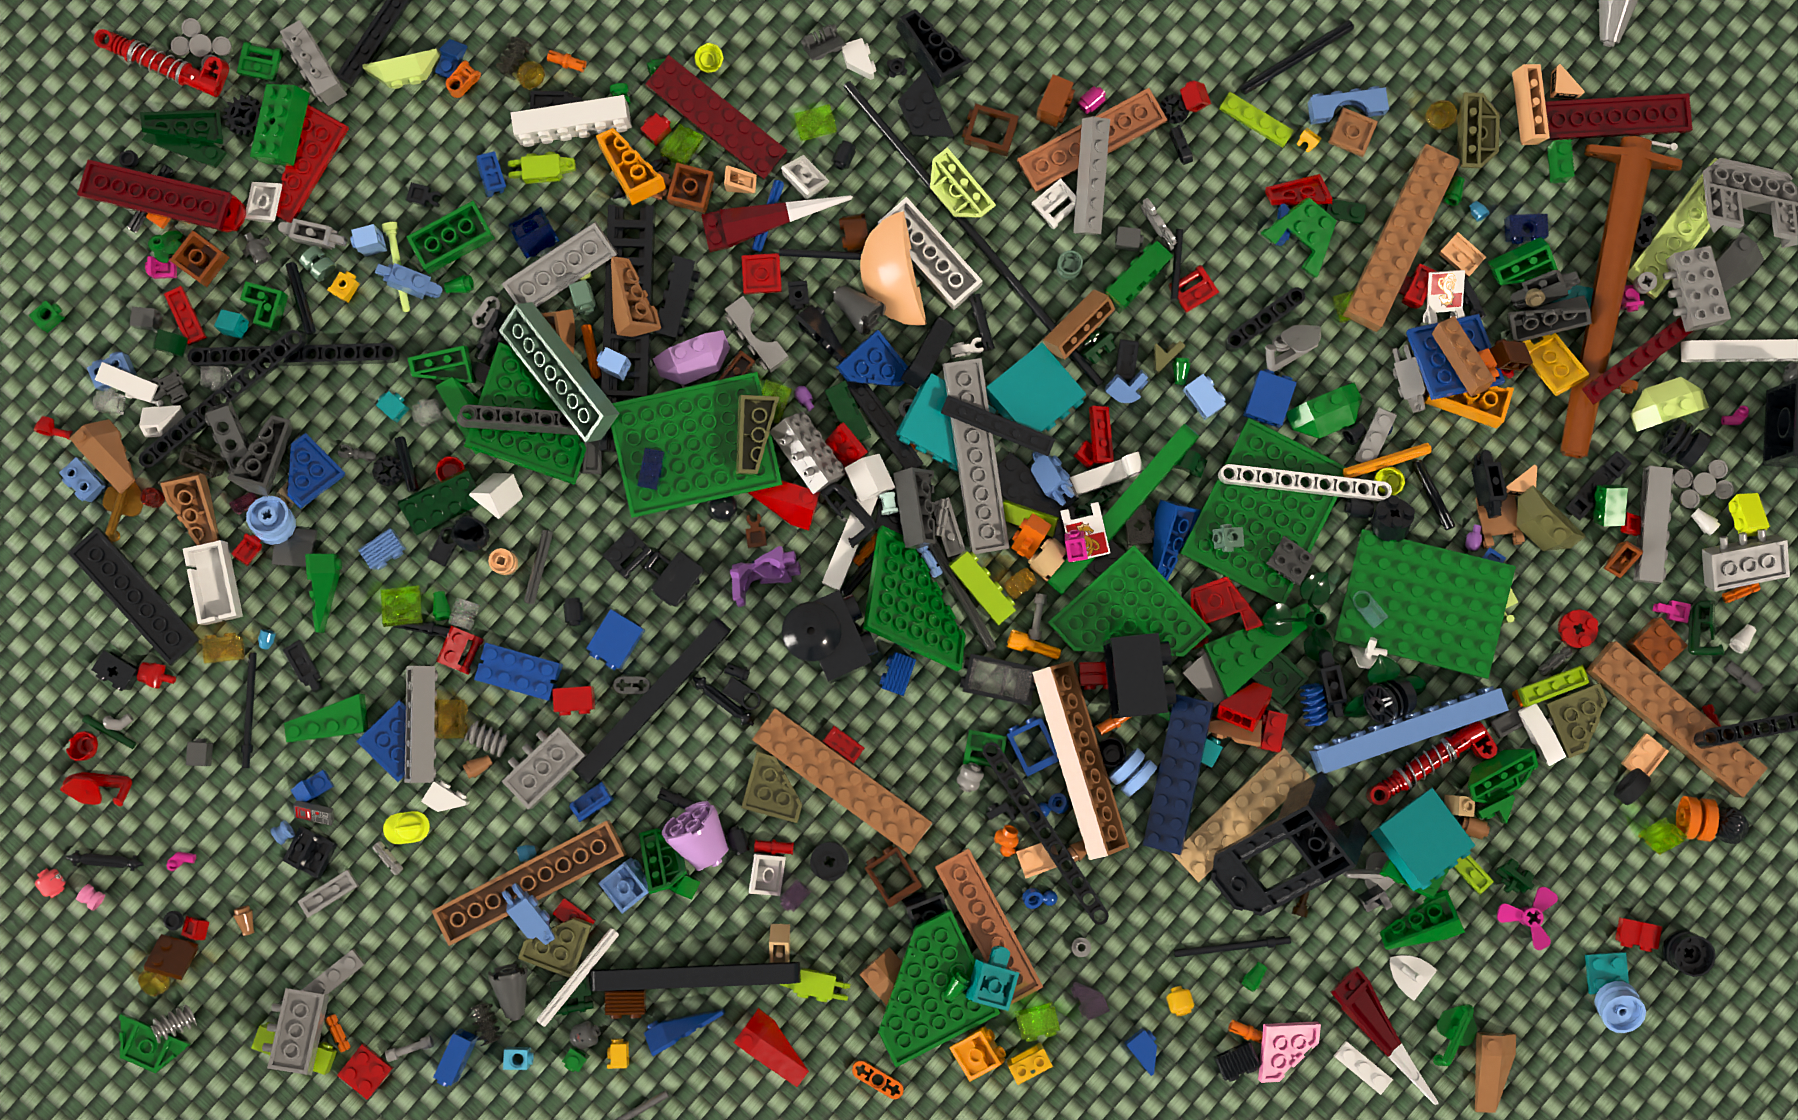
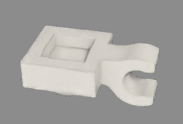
M981 338L973 339L971 344H964V342L953 344V347L950 348L951 358L983 352V348L975 347V343L981 342Z

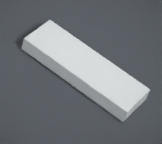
M104 362L101 363L95 378L96 381L150 403L159 386Z

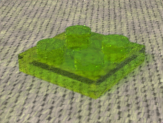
M419 585L380 590L383 627L423 622L421 589Z

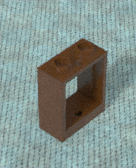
M975 103L974 109H970L968 114L969 126H965L963 130L964 144L1007 157L1019 116ZM978 113L1009 122L1002 145L971 136Z
M892 845L883 850L884 855L878 859L874 856L866 861L867 866L864 867L889 908L922 887L921 882L898 846L893 848ZM896 853L914 882L889 897L872 868Z

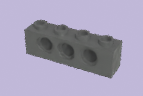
M231 401L208 408L205 420L207 425L211 426L214 431V441L217 444L219 443L222 449L220 453L222 459L227 461L229 465L228 472L230 474L237 467L238 462H236L235 457L243 458L250 444ZM219 422H226L229 428H222ZM232 439L236 442L237 445L231 446L228 444L227 440Z

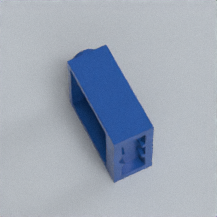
M1036 716L1026 720V725L1022 727L1016 725L1008 729L1009 733L1006 734L1026 776L1059 761L1054 742L1042 718L1037 719ZM1039 724L1053 755L1031 766H1027L1013 737Z

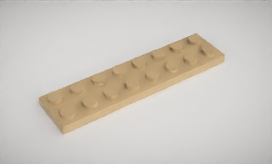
M1282 748L1280 753H1276L1184 841L1181 855L1171 854L1197 882H1200L1213 869L1214 855L1217 851L1254 831L1286 800L1290 788L1305 781L1310 775L1285 748Z

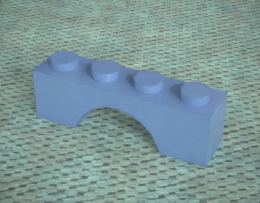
M1373 86L1368 88V90L1362 91L1360 88L1352 89L1347 93L1335 91L1331 95L1319 93L1313 95L1307 103L1311 125L1330 122L1334 111L1344 105H1352L1359 108L1366 117L1385 115L1389 110L1386 87L1380 88L1379 86Z

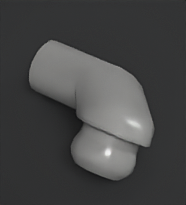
M129 713L119 720L106 716L103 719V726L108 730L120 731L134 721Z

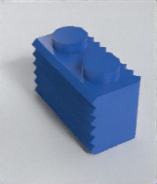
M894 652L893 656L889 655L886 666H889L887 674H882L879 683L883 685L882 689L904 696L916 659Z

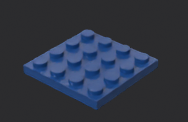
M1479 314L1457 319L1477 352L1492 348ZM1438 323L1415 327L1406 331L1431 400L1468 392L1432 335ZM1497 366L1495 368L1498 370L1499 376L1495 377L1496 381L1490 387L1502 385L1505 382L1501 369H1498Z

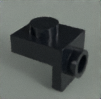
M996 802L987 808L989 811L986 812L989 820L1006 811L1012 821L1016 819L1014 815L1017 813L1013 805H1008L1007 802L1000 805Z

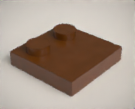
M161 934L144 964V970L182 980L199 946L196 943Z

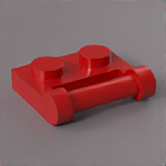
M1199 265L1195 268V271L1180 279L1178 301L1184 311L1188 313L1219 293L1203 266ZM1199 276L1202 278L1201 282L1181 293V287ZM1172 283L1168 284L1170 291Z
M451 626L436 662L469 675L471 671L469 668L484 639ZM468 639L472 640L473 642L463 665L458 664Z

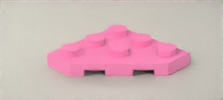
M1317 1021L1263 1024L1261 1065L1259 1066L1258 1080L1261 1083L1280 1082L1285 1077L1284 1073L1291 1066L1294 1068L1305 1057L1304 1054L1311 1047L1314 1048L1319 1043L1321 1024Z

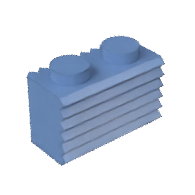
M390 528L358 549L370 569L381 570L387 566V561L392 558L395 560L404 554L402 551L406 547L396 532Z

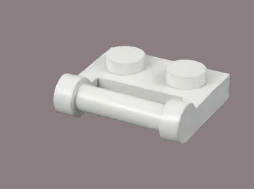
M1060 178L1034 200L1032 206L1047 221L1048 225L1055 229L1058 223L1075 209L1076 195ZM1069 198L1071 203L1056 216L1052 217L1050 213Z

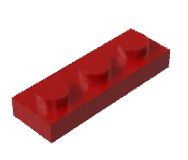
M179 286L164 293L183 337L188 338L187 345L190 346L207 338L184 288Z
M1091 406L1089 407L1093 462L1112 463L1114 462L1109 407Z

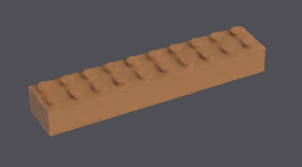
M1425 144L1420 150L1342 316L1375 332L1382 328L1460 159L1428 144Z
M1617 641L1608 642L1585 670L1589 676L1600 683L1602 687L1732 796L1744 798L1767 770L1764 764L1739 743L1706 749L1697 747L1694 743L1695 734L1718 726Z
M1073 660L1032 672L1089 860L1105 857L1128 848L1127 837Z
M776 708L752 739L909 855L932 824V821Z
M607 820L432 910V913L448 946L509 916L506 912L508 903L504 899L502 892L507 890L513 899L517 898L518 896L512 888V885L515 883L524 892L527 891L530 896L533 895L538 901L627 855L611 821Z

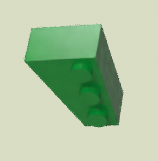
M1542 237L1488 261L1493 278L1500 285L1525 282V280L1558 270L1550 246Z
M459 346L407 358L412 377L440 380L454 377L458 382L476 383L471 367L472 363L468 346Z

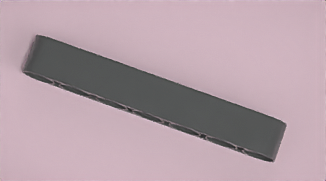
M464 405L457 415L459 425L466 428L579 435L561 411ZM463 413H468L471 419H466ZM482 415L490 416L491 420H485ZM502 416L509 417L510 421H504ZM521 418H527L530 423L523 422ZM540 419H546L549 424H543ZM560 420H565L568 426L562 425Z

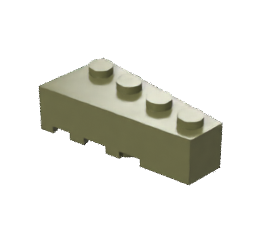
M739 396L736 474H758L779 397Z

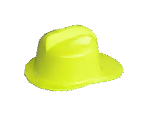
M420 812L397 813L386 819L383 832L386 839L393 844L414 843L423 840L427 836L430 824L428 818Z

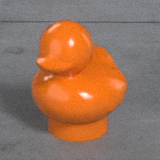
M1005 825L994 836L995 843L1002 845L1000 852L1004 857H1009L1016 853L1014 848L1019 842L1018 830L1012 825Z

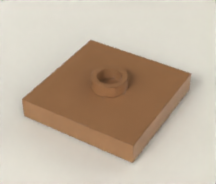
M1343 107L1328 143L1363 157L1378 121Z

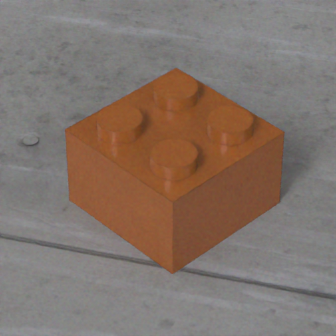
M1053 74L1038 107L1036 120L1057 128L1058 123H1063L1068 109L1066 106H1070L1074 97L1075 90L1072 89L1074 83Z
M676 163L667 196L669 205L706 214L715 181L714 172Z
M192 230L169 261L199 283L208 287L230 257Z
M1661 617L1653 618L1626 643V646L1653 672H1661L1688 646Z

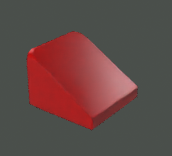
M186 916L181 935L193 940H205L209 922Z

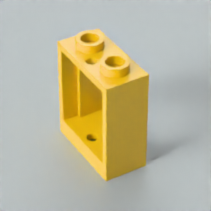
M1041 1042L1006 1060L1017 1085L1053 1067Z

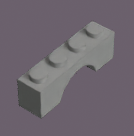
M744 296L725 308L727 313L725 318L730 325H736L738 328L737 334L742 340L746 339L748 341V349L753 355L757 354L761 360L758 362L764 370L768 369L770 372H773L789 360L788 355L777 341L763 342L752 334L751 323L756 314Z

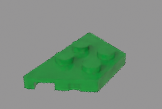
M124 1013L119 1015V1020H121V1032H119V1041L121 1042L120 1058L153 1073L159 1072L191 1044L169 1033L168 1040L161 1036V1043H158L151 1025Z

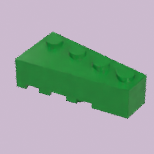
M1158 241L1154 244L1149 243L1143 249L1144 254L1140 258L1137 256L1130 263L1131 267L1127 271L1123 270L1118 275V280L1114 284L1111 283L1104 290L1105 294L1110 296L1115 310L1119 314L1173 258V255Z
M365 694L354 695L284 723L286 742H300L365 733L369 729Z

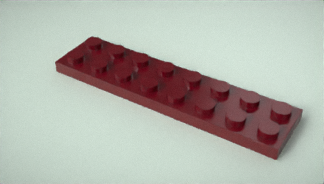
M670 55L667 56L645 83L646 87L762 180L767 178L787 153V149Z
M1689 93L1545 101L1549 138L1547 140L1687 133L1693 130Z
M89 159L87 160L77 193L81 198L220 231L223 229L233 196L229 192Z

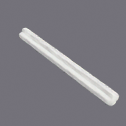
M613 928L607 931L537 1018L538 1023L544 1027L549 1023L619 936L617 931Z

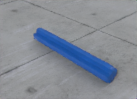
M774 180L767 204L779 202L784 182ZM768 231L755 236L752 245L754 251H762Z

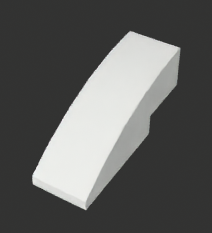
M1533 704L1518 711L1531 743L1536 746L1542 761L1550 766L1565 758L1566 755L1555 733L1538 705Z

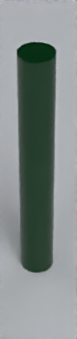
M85 715L82 719V722L131 749L135 748L136 742L115 730L106 729L102 723L92 717Z

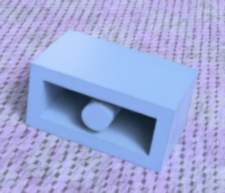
M374 224L351 230L353 236L350 237L353 248L356 247L357 251L361 252L365 257L387 251L383 233Z
M605 347L604 351H600L597 357V365L603 372L624 381L631 366V362L626 356Z
M1202 374L1185 386L1183 391L1203 419L1206 420L1226 404L1222 393L1214 389V383L1211 378Z

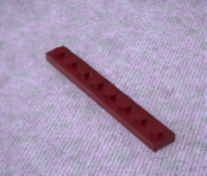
M1680 316L1582 388L1583 392L1594 405L1693 331L1685 332Z

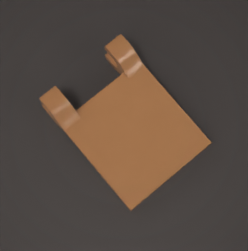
M1507 495L1506 500L1502 502V515L1491 519L1488 518L1486 508L1478 505L1476 497L1480 526H1482L1483 549L1494 546L1492 536L1512 534L1513 545H1520L1522 542H1525L1523 532L1516 525L1517 505L1515 496Z

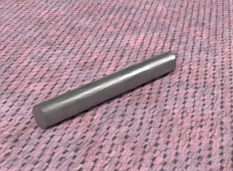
M667 1090L615 1120H630L670 1097Z

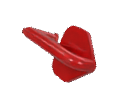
M81 772L66 777L60 790L82 804L98 805L102 801L99 786L120 788L117 797L113 798V803L121 807L132 786V779L128 776Z

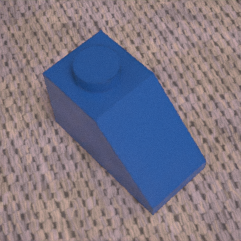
M1142 1028L1124 1043L1150 1076H1152L1155 1071L1157 1045L1154 1041L1156 1038L1150 1030L1146 1032Z

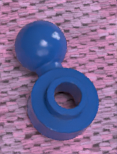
M1055 793L1050 797L1048 804L1041 802L1037 805L1045 817H1047L1050 811L1057 814L1067 811L1069 800L1063 794ZM1035 811V814L1040 817L1039 813Z
M1030 888L1023 893L1022 900L1027 908L1035 909L1042 902L1048 906L1054 905L1058 897L1052 890L1041 894L1038 889Z

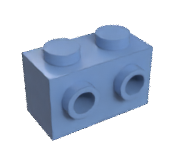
M114 352L109 355V358L96 360L91 366L87 367L95 388L101 391L111 388V386L95 380L102 362L137 376L129 355L123 352Z
M77 457L59 472L63 477L62 481L64 484L72 487L76 491L74 494L81 501L92 503L108 488L83 459Z

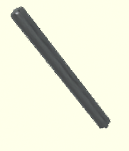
M935 538V544L929 545V549L986 650L991 651L995 649L996 644L960 580L948 567L950 562Z

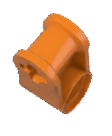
M463 61L446 80V87L450 95L454 98L462 97L479 80L481 72L475 71L468 61ZM460 84L458 89H452L453 85Z

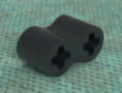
M1645 213L1640 217L1633 251H1642L1651 244V231L1657 224V218L1654 214Z

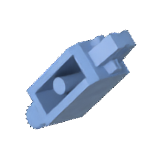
M396 263L394 265L389 264L388 267L378 264L375 270L376 274L384 277L383 280L387 282L386 285L420 299H423L424 295L438 298L443 290L441 286L430 281L431 277Z
M1034 451L1032 456L1035 463L1031 467V472L1045 495L1063 506L1066 503L1062 496L1064 493L1070 498L1074 496L1071 488L1073 485L1069 480L1070 475L1062 469V462L1057 456H1046Z
M517 883L512 885L513 891L518 896L517 898L513 899L507 890L502 892L504 899L508 903L506 912L527 938L534 939L537 937L545 945L555 939V935L549 926L550 916L544 909L541 910L539 908V903L533 895L530 896L527 891L524 892Z

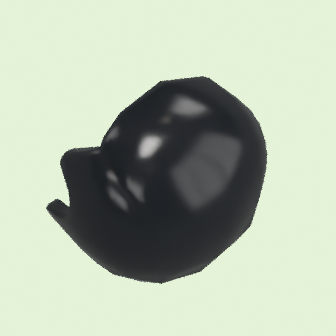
M734 496L712 500L708 504V514L719 523L730 521L737 511V501Z
M1113 737L1101 741L1099 749L1104 765L1110 768L1120 766L1125 761L1127 755L1125 745L1119 739Z

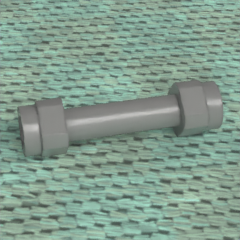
M1036 593L1033 602L1036 603L1032 629H1029L1028 635L1029 639L1040 641L1042 631H1039L1043 605L1047 604V595Z
M429 1035L410 1045L386 1050V1059L388 1062L399 1059V1056L413 1051L434 1047L433 1038Z

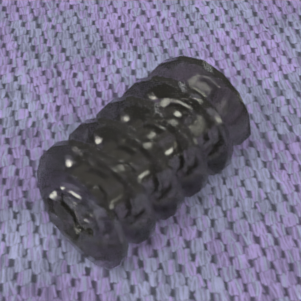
M512 36L510 38L511 43L506 45L508 50L503 51L504 56L499 58L501 63H497L496 68L504 76L515 81L516 78L512 74L520 73L516 67H523L519 61L527 60L523 54H530L526 48H533V46L519 37Z
M484 1002L468 1008V1010L474 1011L470 1018H477L472 1025L479 1026L475 1033L482 1034L477 1038V1041H484L480 1046L495 1042L503 1036L501 1033H496L500 1030V1026H494L498 1019L491 1018L496 1014L495 1011H489L493 1007L492 1003Z

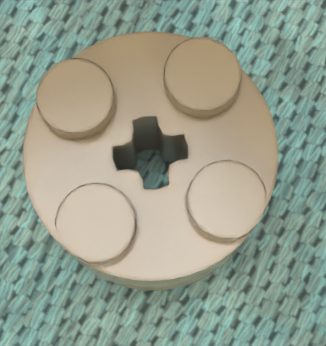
M1056 538L1047 539L1040 547L1043 551L1041 553L1037 552L1028 561L1031 564L1029 567L1046 582L1068 558L1066 556V547Z

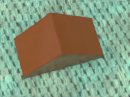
M1628 541L1617 543L1604 569L1621 578L1643 554V550Z

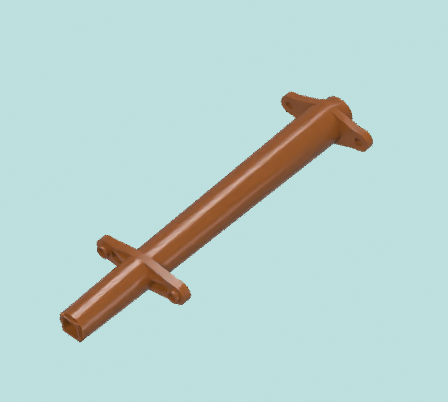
M1623 137L1619 147L1589 144L1585 147L1584 154L1586 156L1616 163L1593 285L1594 289L1590 306L1592 324L1586 325L1579 360L1588 371L1589 378L1571 388L1560 448L1563 456L1579 459L1588 456L1600 401L1593 405L1582 388L1607 371L1651 169L1679 171L1682 168L1683 161L1681 159L1652 152V141L1643 137ZM1628 379L1616 389L1621 390L1625 394H1632L1633 391H1637L1638 382Z

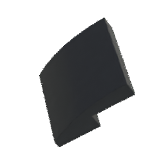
M300 826L282 861L320 879L338 844L306 827Z

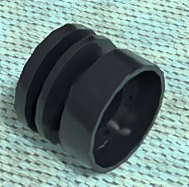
M1680 418L1667 430L1658 451L1663 455L1667 453L1666 456L1670 459L1677 454L1675 462L1689 469L1701 458L1707 449L1711 435L1699 428L1692 433L1694 425L1691 423L1687 424L1686 420Z
M1398 675L1392 680L1369 686L1364 692L1363 701L1367 713L1374 721L1380 724H1387L1411 713L1416 708L1417 695L1412 684L1403 676Z
M1687 930L1671 933L1664 941L1662 948L1663 957L1668 965L1692 977L1708 973L1714 966L1716 959L1715 949L1712 944L1704 937Z

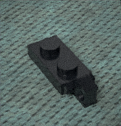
M531 91L530 109L582 102L584 100L582 97H574V94L568 91Z
M1465 275L1463 303L1470 307V316L1479 314L1482 319L1486 314Z
M495 309L477 341L476 347L478 349L474 355L475 358L484 361L487 354L491 355L496 351L498 343H501L503 339L499 329L508 315Z
M298 640L284 648L283 652L300 682L305 686L309 685L313 692L323 689L318 680L321 678L320 672L303 642Z

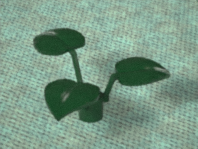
M1318 572L1308 576L1300 586L1301 597L1308 600V605L1314 610L1309 612L1306 618H1291V609L1285 604L1272 605L1262 618L1265 629L1276 636L1289 634L1292 631L1291 622H1306L1308 626L1315 627L1311 631L1312 636H1308L1304 641V651L1310 659L1319 661L1318 653L1322 649L1330 651L1333 655L1331 635L1325 629H1321L1326 624L1327 617L1323 612H1320V609L1314 606L1323 605L1329 599L1330 585L1327 572Z
M1379 654L1376 662L1368 669L1367 676L1370 686L1373 683L1386 682L1396 678L1400 673V667L1394 660ZM1415 675L1405 677L1414 687L1417 696L1425 690L1427 684L1423 678ZM1364 694L1354 697L1343 710L1344 716L1360 718L1369 715L1364 706Z

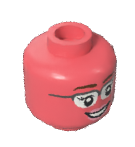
M46 868L37 874L39 878L35 881V886L44 897L50 896L53 898L65 889L63 886L66 884V881L57 869L49 871Z

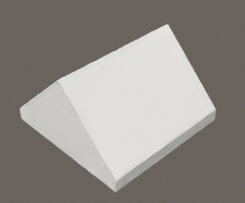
M804 155L785 164L781 168L783 176L806 200L814 198L830 182Z
M493 473L469 494V496L498 519L523 498L514 474Z
M755 853L749 893L780 896L786 857Z

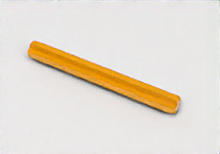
M1424 443L1344 468L1343 476L1354 478L1430 454L1431 446L1429 443Z

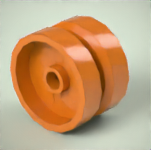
M1683 796L1676 812L1678 836L1685 839H1694L1696 837L1697 840L1711 842L1717 833L1719 825L1717 802L1714 799L1701 798L1698 800L1697 797Z

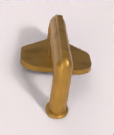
M135 481L122 494L113 486L106 489L103 506L112 513L105 533L113 542L120 539V533L116 530L121 515L135 517L142 511L145 497Z

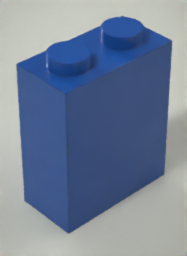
M1267 369L1260 370L1254 381L1243 416L1280 428L1283 425L1297 382L1292 381L1293 379L1288 376H1276L1273 371Z
M610 609L586 649L590 651L589 655L599 660L601 657L607 661L605 665L615 670L616 667L622 669L645 629Z
M459 1029L453 1033L433 1076L434 1079H437L438 1084L448 1087V1085L452 1086L460 1079L479 1036L464 1029Z

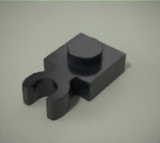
M411 182L406 201L425 207L427 202H430L432 206L439 207L440 204L434 202V198H442L443 195L438 191L430 193V187Z

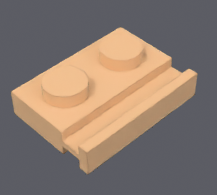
M1459 232L1438 253L1456 270H1465L1467 278L1486 258L1483 253Z
M1644 733L1621 764L1630 771L1639 768L1650 776L1669 751L1650 735Z
M1041 842L1016 851L1025 878L1056 868L1055 863ZM1054 844L1051 846V853L1057 855L1058 852Z

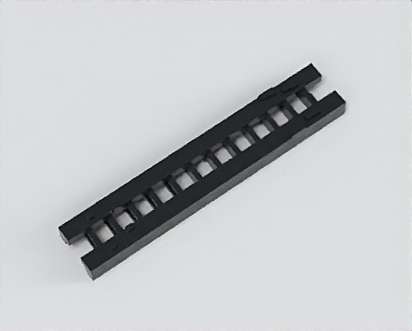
M608 204L607 238L618 253L614 257L627 258L633 267H638V283L642 290H646L648 294L646 298L652 306L654 205H646L645 208H640V220H624V207ZM624 229H639V239L624 238ZM623 248H639V257H623ZM610 259L606 261L603 351L607 347L620 353V341H636L635 353H620L629 360H635V372H627L625 379H634V391L618 390L619 379L602 371L601 390L611 403L618 402V397L639 398L649 395L652 332L635 337L617 335L613 320ZM611 427L603 438L599 440V450L601 452H616Z

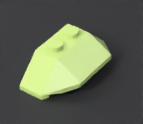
M431 49L367 63L362 66L371 77L389 88L398 89L405 84L416 85L420 84L423 80H427L441 56L437 49Z
M948 147L933 158L930 189L954 217L981 218L996 206Z
M1678 377L1645 388L1637 400L1634 409H1632L1630 416L1635 430L1638 432L1707 409L1709 406L1702 389L1686 379Z

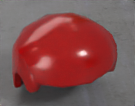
M447 456L436 465V475L441 481L464 470L465 466L459 458Z
M88 731L77 732L69 739L70 746L66 749V752L71 759L75 761L89 760L97 753L98 740L93 733Z

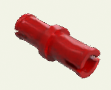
M772 839V841L755 840L754 852L771 853V855H775V853L793 855L794 842H776L775 839Z

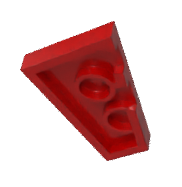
M1320 174L1265 187V193L1271 205H1297L1305 198H1311L1317 204H1332V196Z

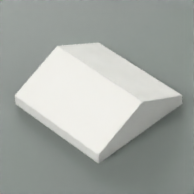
M252 182L245 219L264 223L274 222L282 184Z
M880 454L863 457L844 468L860 502L895 489V485Z

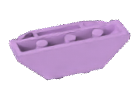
M723 330L710 332L666 349L654 357L653 361L660 377L681 385H687L719 372L730 350V346Z

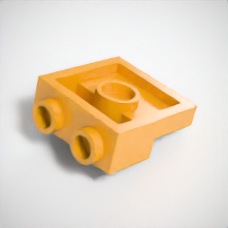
M986 1026L974 1031L950 1047L951 1052L969 1081L1002 1065L1006 1060L1004 1058L1006 1056L1004 1049L1001 1046H997L994 1041V1032L991 1029H987Z

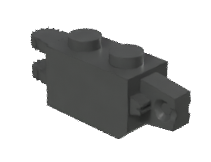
M1553 270L1523 282L1522 286L1524 289L1512 293L1510 298L1516 310L1528 307L1525 301L1526 293L1531 289L1537 288L1543 291L1545 295L1544 302L1539 305L1542 306L1569 295L1568 290L1581 282L1576 271L1561 274L1560 270Z

